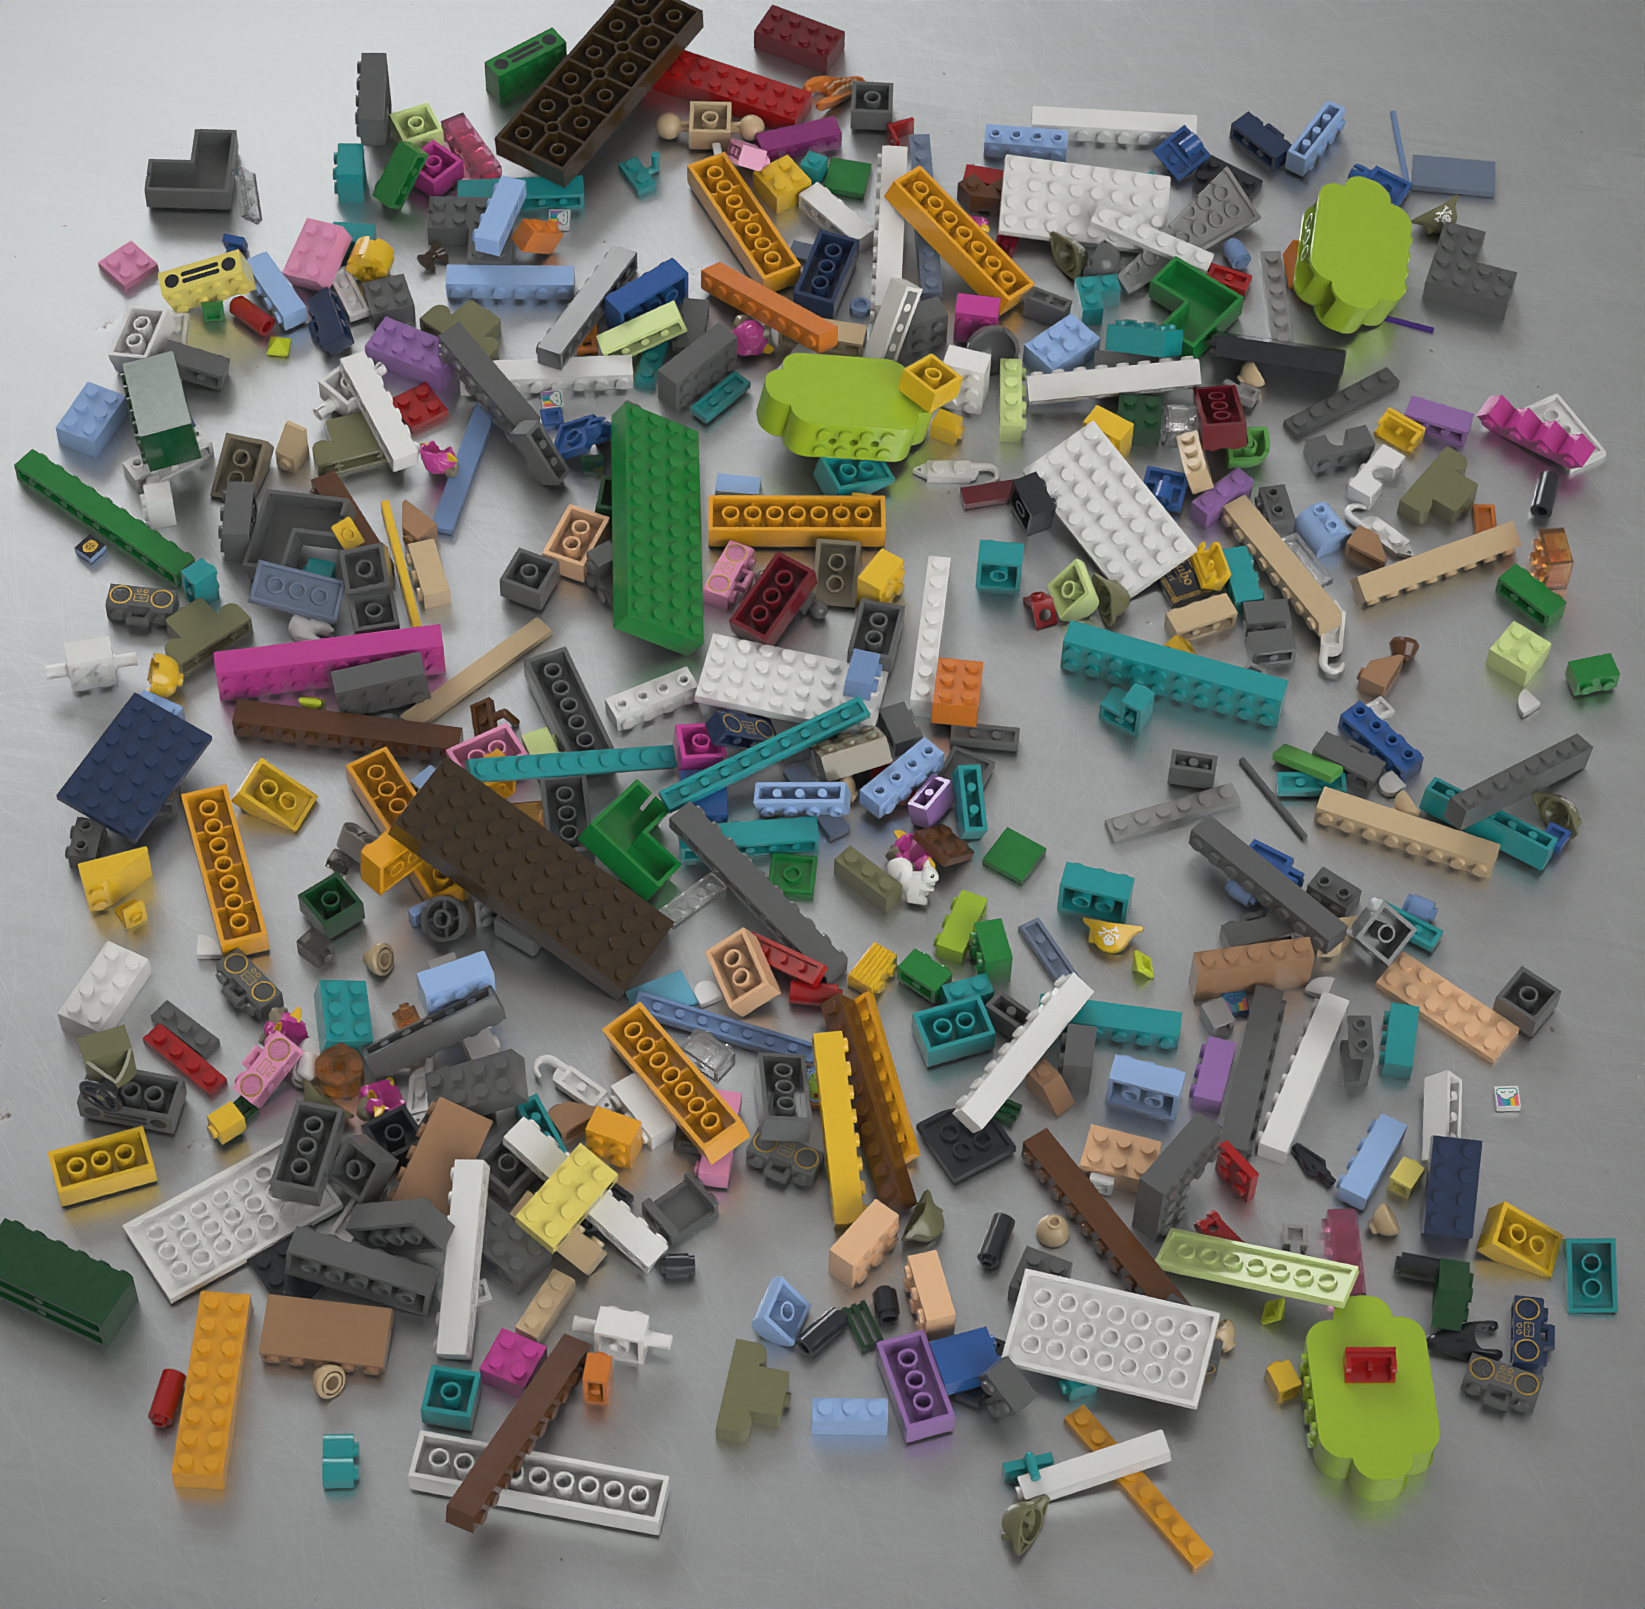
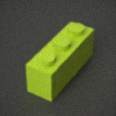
M963 889L958 897L953 898L950 910H952L950 916L946 915L942 923V928L944 929L941 934L937 933L933 946L936 947V957L962 966L969 951V945H971L970 933L973 932L974 923L983 920L987 911L988 898Z

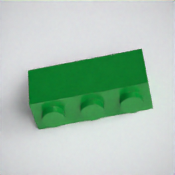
M400 140L395 146L394 153L385 165L384 172L372 193L373 197L389 208L402 209L429 154L412 142Z
M1515 563L1498 578L1495 591L1545 630L1563 616L1566 601Z

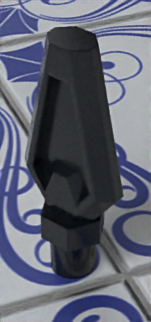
M1299 1142L1292 1146L1291 1150L1307 1174L1317 1176L1329 1187L1335 1184L1336 1179L1326 1168L1325 1159Z

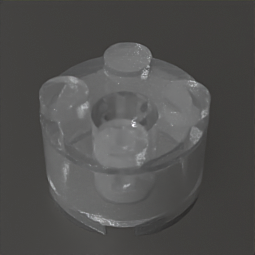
M1164 404L1161 417L1163 427H1161L1160 442L1163 447L1179 448L1177 436L1194 430L1198 432L1199 425L1198 422H1195L1197 414L1196 405Z

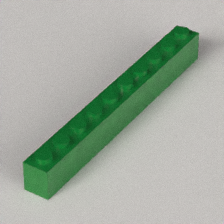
M32 448L14 464L17 479L178 589L183 585L180 571L195 562L192 554L189 552L185 553L173 541L163 538L157 530L150 529L142 520L131 516L126 509L119 508L113 504L111 499L97 493L92 486L85 485L76 475L66 472L60 464L50 461L45 454L38 453Z

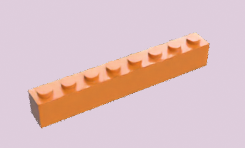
M721 262L701 270L702 290L817 354L837 346L838 326Z

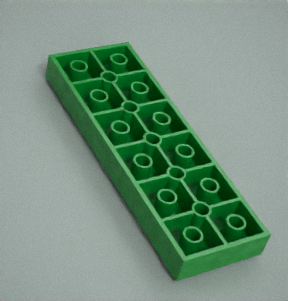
M625 402L611 415L613 628L690 656L704 644L699 432Z

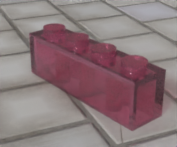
M463 112L441 121L444 142L448 143L450 151L463 160V167L468 171L470 179L501 178L502 166Z
M1327 1209L1325 1219H1321L1322 1233H1326L1327 1239L1324 1240L1323 1245L1324 1255H1328L1330 1261L1358 1266L1359 1274L1349 1297L1366 1295L1357 1209Z

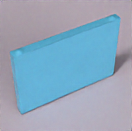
M681 969L625 991L631 1006H633L638 991L692 1007L698 1005V1001Z

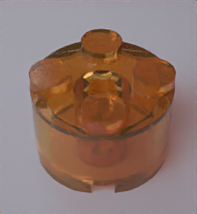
M338 1043L324 1050L316 1059L315 1071L318 1088L329 1099H343V1101L353 1099L359 1094L361 1087L364 1086L365 1071L363 1059L355 1049L347 1046L345 1043Z

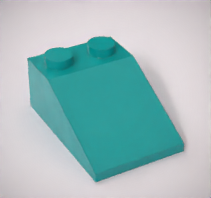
M820 457L813 473L825 496H851L853 492L871 494L895 481L885 461Z
M1616 1238L1562 1239L1563 1270L1568 1313H1618Z

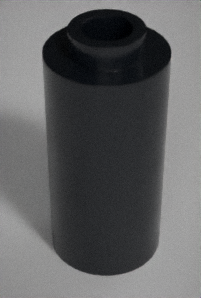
M1543 471L1538 475L1530 512L1535 517L1548 518L1552 515L1560 482L1559 476L1553 471Z
M1000 1212L992 1215L977 1255V1259L982 1266L986 1268L1000 1266L1015 1226V1220L1011 1216Z
M1402 1252L1401 1256H1396L1394 1270L1398 1271V1276L1435 1283L1440 1259Z
M830 1307L795 1338L799 1349L808 1357H813L848 1326L847 1314L839 1307Z

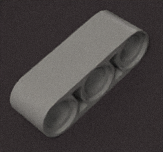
M345 822L336 846L361 864V850L365 845L371 844L378 838L356 823Z

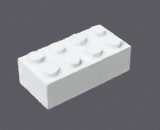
M107 941L59 1010L58 1017L61 1028L84 1037L116 1027L152 974L149 959Z

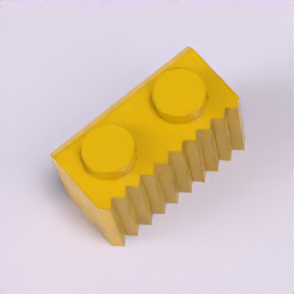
M873 942L848 974L847 985L862 994L867 991L874 995L875 993H881L886 984V979L889 976L893 977L897 972L898 955L889 951L884 946Z

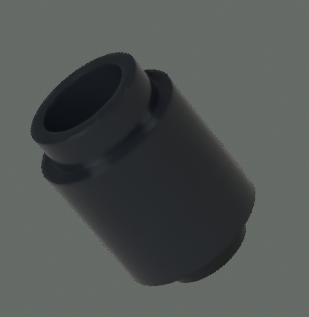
M688 1253L665 1254L664 1259H660V1274H665V1279L689 1278V1275H695V1256L688 1255Z
M889 1285L877 1287L872 1293L876 1318L882 1324L896 1322L900 1314L896 1289Z

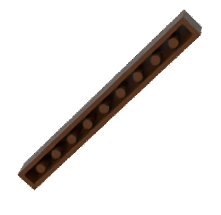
M242 699L237 700L232 719L234 734L243 737H260L266 740L275 739L289 743L299 742L308 745L329 746L331 748H346L354 751L375 752L387 747L392 755L416 757L422 760L442 761L446 757L447 749L464 741L463 728Z
M837 993L821 1003L820 1006L828 1032L842 1031L843 1038L848 1040V1052H845V1059L850 1061L851 1076H848V1084L853 1085L854 1099L850 1101L852 1109H856V1124L880 1202L900 1215L917 1205L918 1202L856 1002Z
M1047 1128L1023 1141L1021 1155L1027 1165L1031 1164L1036 1171L1038 1179L1042 1183L1045 1182L1053 1198L1057 1201L1060 1200L1064 1205L1067 1215L1076 1220L1082 1234L1086 1237L1089 1236L1093 1241L1096 1251L1105 1256L1112 1271L1118 1272L1129 1291L1132 1290L1135 1294L1166 1300L1173 1293L1190 1305Z
M563 1334L446 1505L445 1522L470 1533H474L479 1525L482 1526L485 1523L489 1509L497 1505L500 1493L503 1489L507 1490L514 1472L520 1471L526 1454L530 1455L532 1453L535 1441L538 1437L541 1438L544 1435L549 1420L555 1419L561 1402L565 1403L567 1401L570 1389L579 1383L581 1373L585 1368L587 1353L591 1351V1344L568 1334Z

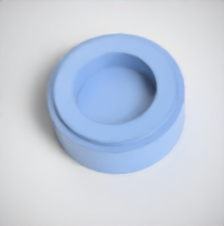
M864 297L852 299L850 302V313L857 318L868 316L871 311L870 301Z

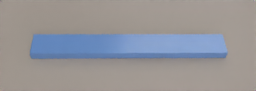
M478 400L456 456L459 465L458 475L456 477H448L433 521L437 523V532L453 534L493 425L492 416L488 411L485 413L480 408Z
M638 991L633 1003L634 1006L641 1002L657 1022L755 1052L805 1055L806 1064L814 1063L812 1042L642 991Z

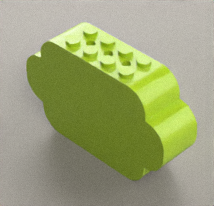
M1361 176L1351 177L1344 186L1337 183L1326 184L1319 191L1315 204L1309 207L1302 216L1293 287L1296 294L1303 301L1314 306L1315 315L1323 325L1341 333H1353L1361 324L1368 326L1381 324L1391 310L1395 308L1400 298L1404 296L1407 289L1405 280L1409 273L1407 264L1411 257L1409 248L1413 241V237H1411L1412 223L1404 210L1391 204L1389 193L1381 184Z
M794 353L784 359L781 369L773 370L767 374L756 415L760 427L771 435L782 437L786 448L795 454L810 457L897 462L908 456L911 445L919 444L925 439L933 412L928 413L897 389L905 367L896 361L879 358Z
M1369 1295L1350 1296L1344 1309L1335 1307L1332 1320L1320 1321L1311 1327L1307 1334L1303 1353L1300 1356L1301 1364H1298V1377L1303 1379L1304 1387H1301V1400L1306 1402L1307 1410H1304V1422L1310 1428V1433H1307L1308 1448H1312L1314 1462L1318 1469L1328 1477L1347 1479L1350 1489L1358 1497L1369 1501L1391 1500L1403 1492L1408 1476L1418 1475L1429 1468L1433 1461L1434 1449L1440 1439V1426L1426 1335L1422 1327L1414 1320L1402 1316L1393 1317L1389 1306L1381 1299ZM1345 1347H1396L1397 1373H1395V1383H1344L1343 1354Z

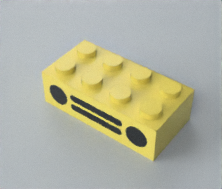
M239 249L157 273L162 297L173 311L178 313H185L189 309L202 307V302L225 301L232 296L245 295L252 290H256L252 267Z
M580 1143L515 1216V1223L550 1253L554 1254L617 1182L618 1174Z

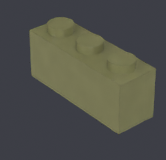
M849 845L834 859V875L883 913L887 914L901 901L902 884Z

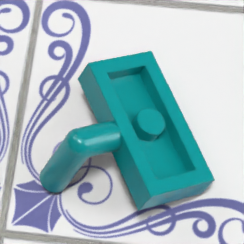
M652 152L651 166L648 168L644 167L637 156L618 163L619 171L638 196L657 189V183L651 175L660 170L659 152Z
M1028 1451L1024 1454L1023 1459L1003 1463L1001 1475L1004 1483L1010 1481L1018 1483L1017 1477L1028 1473L1031 1481L1040 1480L1039 1470L1054 1465L1052 1452L1034 1456L1032 1452Z

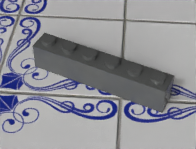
M492 985L362 1047L364 1060L376 1081L382 1078L386 1079L403 1068L412 1067L417 1061L436 1055L438 1051L446 1047H453L467 1037L476 1036L485 1028L500 1024L506 1019L504 1007Z

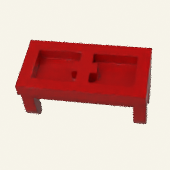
M1345 1347L1343 1354L1344 1383H1395V1373H1397L1396 1347Z

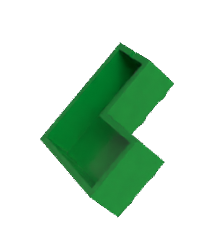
M1177 256L1150 280L1148 297L1173 312L1161 325L1172 324L1176 325V329L1183 330L1182 351L1179 357L1193 356L1194 359H1197L1212 344L1213 336H1218L1219 331L1224 332L1242 314L1243 296Z
M636 779L587 826L578 837V840L639 897L647 902L673 876L682 864L650 835L669 812L663 802L656 796L642 811L640 807L652 792Z

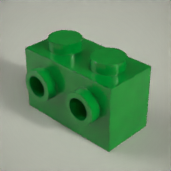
M1607 653L1568 661L1565 676L1573 695L1576 696L1580 694L1587 695L1600 690L1607 691L1617 687L1620 672L1612 654Z
M914 948L898 965L897 979L935 1004L941 997V985L952 982V972L945 965H940L932 960L927 953Z

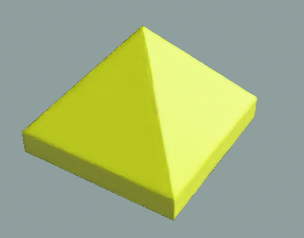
M270 336L266 354L288 357L292 339Z
M310 696L299 698V703L305 708L319 709L326 702L324 698Z
M1135 950L1131 971L1151 979L1154 978L1151 958L1141 951Z
M1284 1297L1265 1302L1261 1319L1262 1325L1285 1319Z

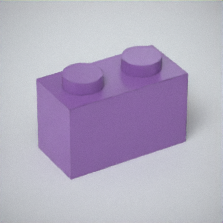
M934 774L927 779L907 803L912 824L929 828L939 821L955 801L951 780Z

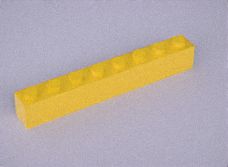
M842 1031L813 1033L812 1048L834 1229L849 1228L867 1209V1204L862 1202V1195H865L864 1180H860L859 1171L863 1170L862 1158L857 1156L856 1147H860L859 1133H854L853 1123H857L856 1109H851L850 1101L854 1099L853 1085L848 1084V1076H851L850 1061L845 1059V1052H848V1040L843 1038Z

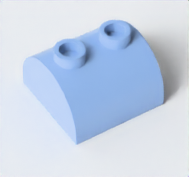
M1326 502L1315 503L1302 511L1295 519L1293 529L1315 559L1345 547L1347 540L1352 535Z
M782 1276L774 1277L770 1280L752 1321V1327L758 1335L774 1344L793 1346L811 1304Z

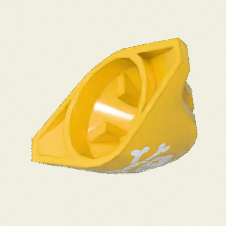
M1083 917V922L1090 927L1088 942L1096 944L1102 951L1109 954L1121 952L1135 935L1144 931L1143 926L1109 923Z

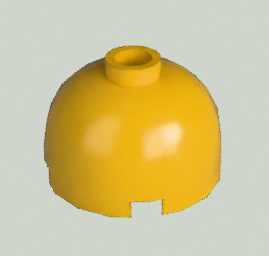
M153 653L154 657L151 658L147 681H149L151 687L146 688V690L160 697L168 698L174 694L177 686H182L183 673H179V665L172 657Z

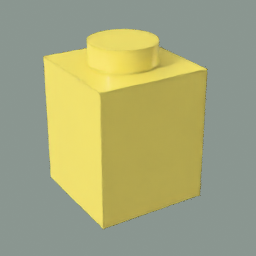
M1403 1156L1390 1176L1387 1189L1409 1200L1422 1180L1425 1167L1421 1166L1418 1161Z

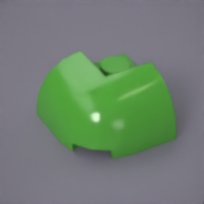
M1268 426L1247 427V447L1239 449L1224 448L1225 466L1227 469L1255 467L1266 459L1270 450Z

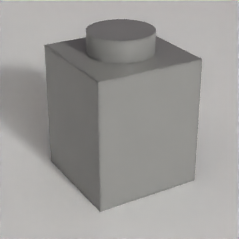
M1223 997L1215 1000L1209 999L1201 1005L1199 1018L1209 1036L1217 1038L1233 1032L1235 1018Z

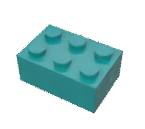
M1133 319L1115 320V324H1107L1105 350L1161 358L1181 356L1183 330L1176 329V325L1172 324L1157 325L1156 322L1138 323L1137 320Z
M1067 861L1060 882L1057 909L1111 923L1125 924L1131 906L1135 878L1129 877L1126 874H1117L1102 868H1092L1081 863Z
M319 980L314 992V1004L320 1056L364 1057L362 1047L373 1043L366 981Z
M980 994L912 1013L911 1029L927 1067L995 1047L996 1032Z

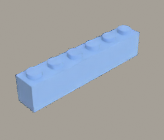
M447 265V298L574 299V266Z

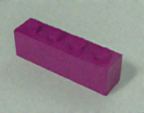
M835 116L756 133L755 145L767 151L766 155L770 159V163L787 154L791 159L806 156L809 150L820 153L842 148V132Z

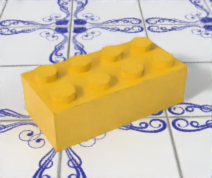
M143 1126L47 1152L62 1207L157 1181L154 1163Z

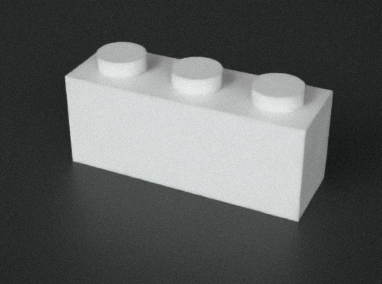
M635 1072L611 1086L610 1102L616 1110L620 1109L623 1115L642 1122L643 1144L647 1143L651 1150L676 1136V1123Z

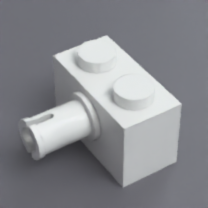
M156 475L149 476L146 479L147 484L143 485L144 494H140L144 521H149L150 529L177 525L170 482H161L160 477Z

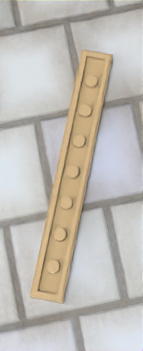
M536 617L430 694L431 699L415 704L400 715V720L431 723L550 637L552 630Z

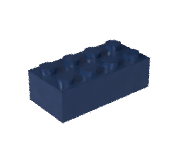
M819 229L793 292V302L816 315L834 319L859 257L860 240Z
M1436 1135L1430 1137L1421 1234L1473 1239L1483 1141Z

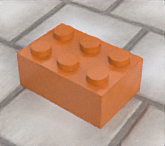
M938 658L931 723L976 727L983 662Z

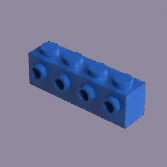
M1359 700L1340 714L1338 728L1350 739L1371 750L1369 754L1377 756L1386 762L1385 770L1387 772L1392 770L1405 783L1421 771L1424 757L1420 751L1409 745L1402 735L1397 734L1390 728L1389 724L1385 720H1381L1369 706H1366Z

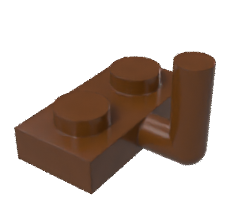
M490 697L470 705L475 737L498 727L497 721L503 718L513 727L518 726L520 720L506 708L495 711L494 701Z

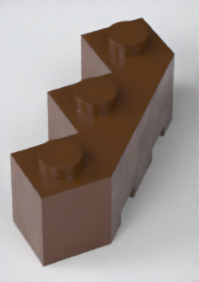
M972 174L958 182L957 200L969 212L988 211L990 215L999 216L1003 177L987 186L975 174Z

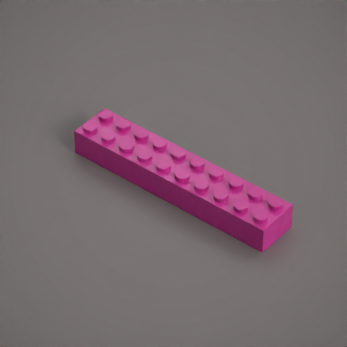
M440 624L213 652L220 701L269 694L277 695L293 691L300 692L316 688L324 689L333 686L332 671L416 652L421 654L426 675L446 672Z

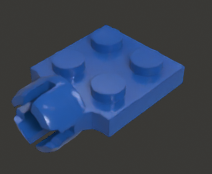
M1356 163L1347 177L1350 179L1351 177L1361 176L1381 184L1389 193L1391 204L1400 207L1413 183L1377 165L1375 168L1369 169Z
M595 414L562 423L559 425L554 445L564 460L590 452L594 444H601L611 439V422H603L606 420V417H597Z
M1253 839L1249 846L1302 888L1305 874L1292 867L1294 858Z

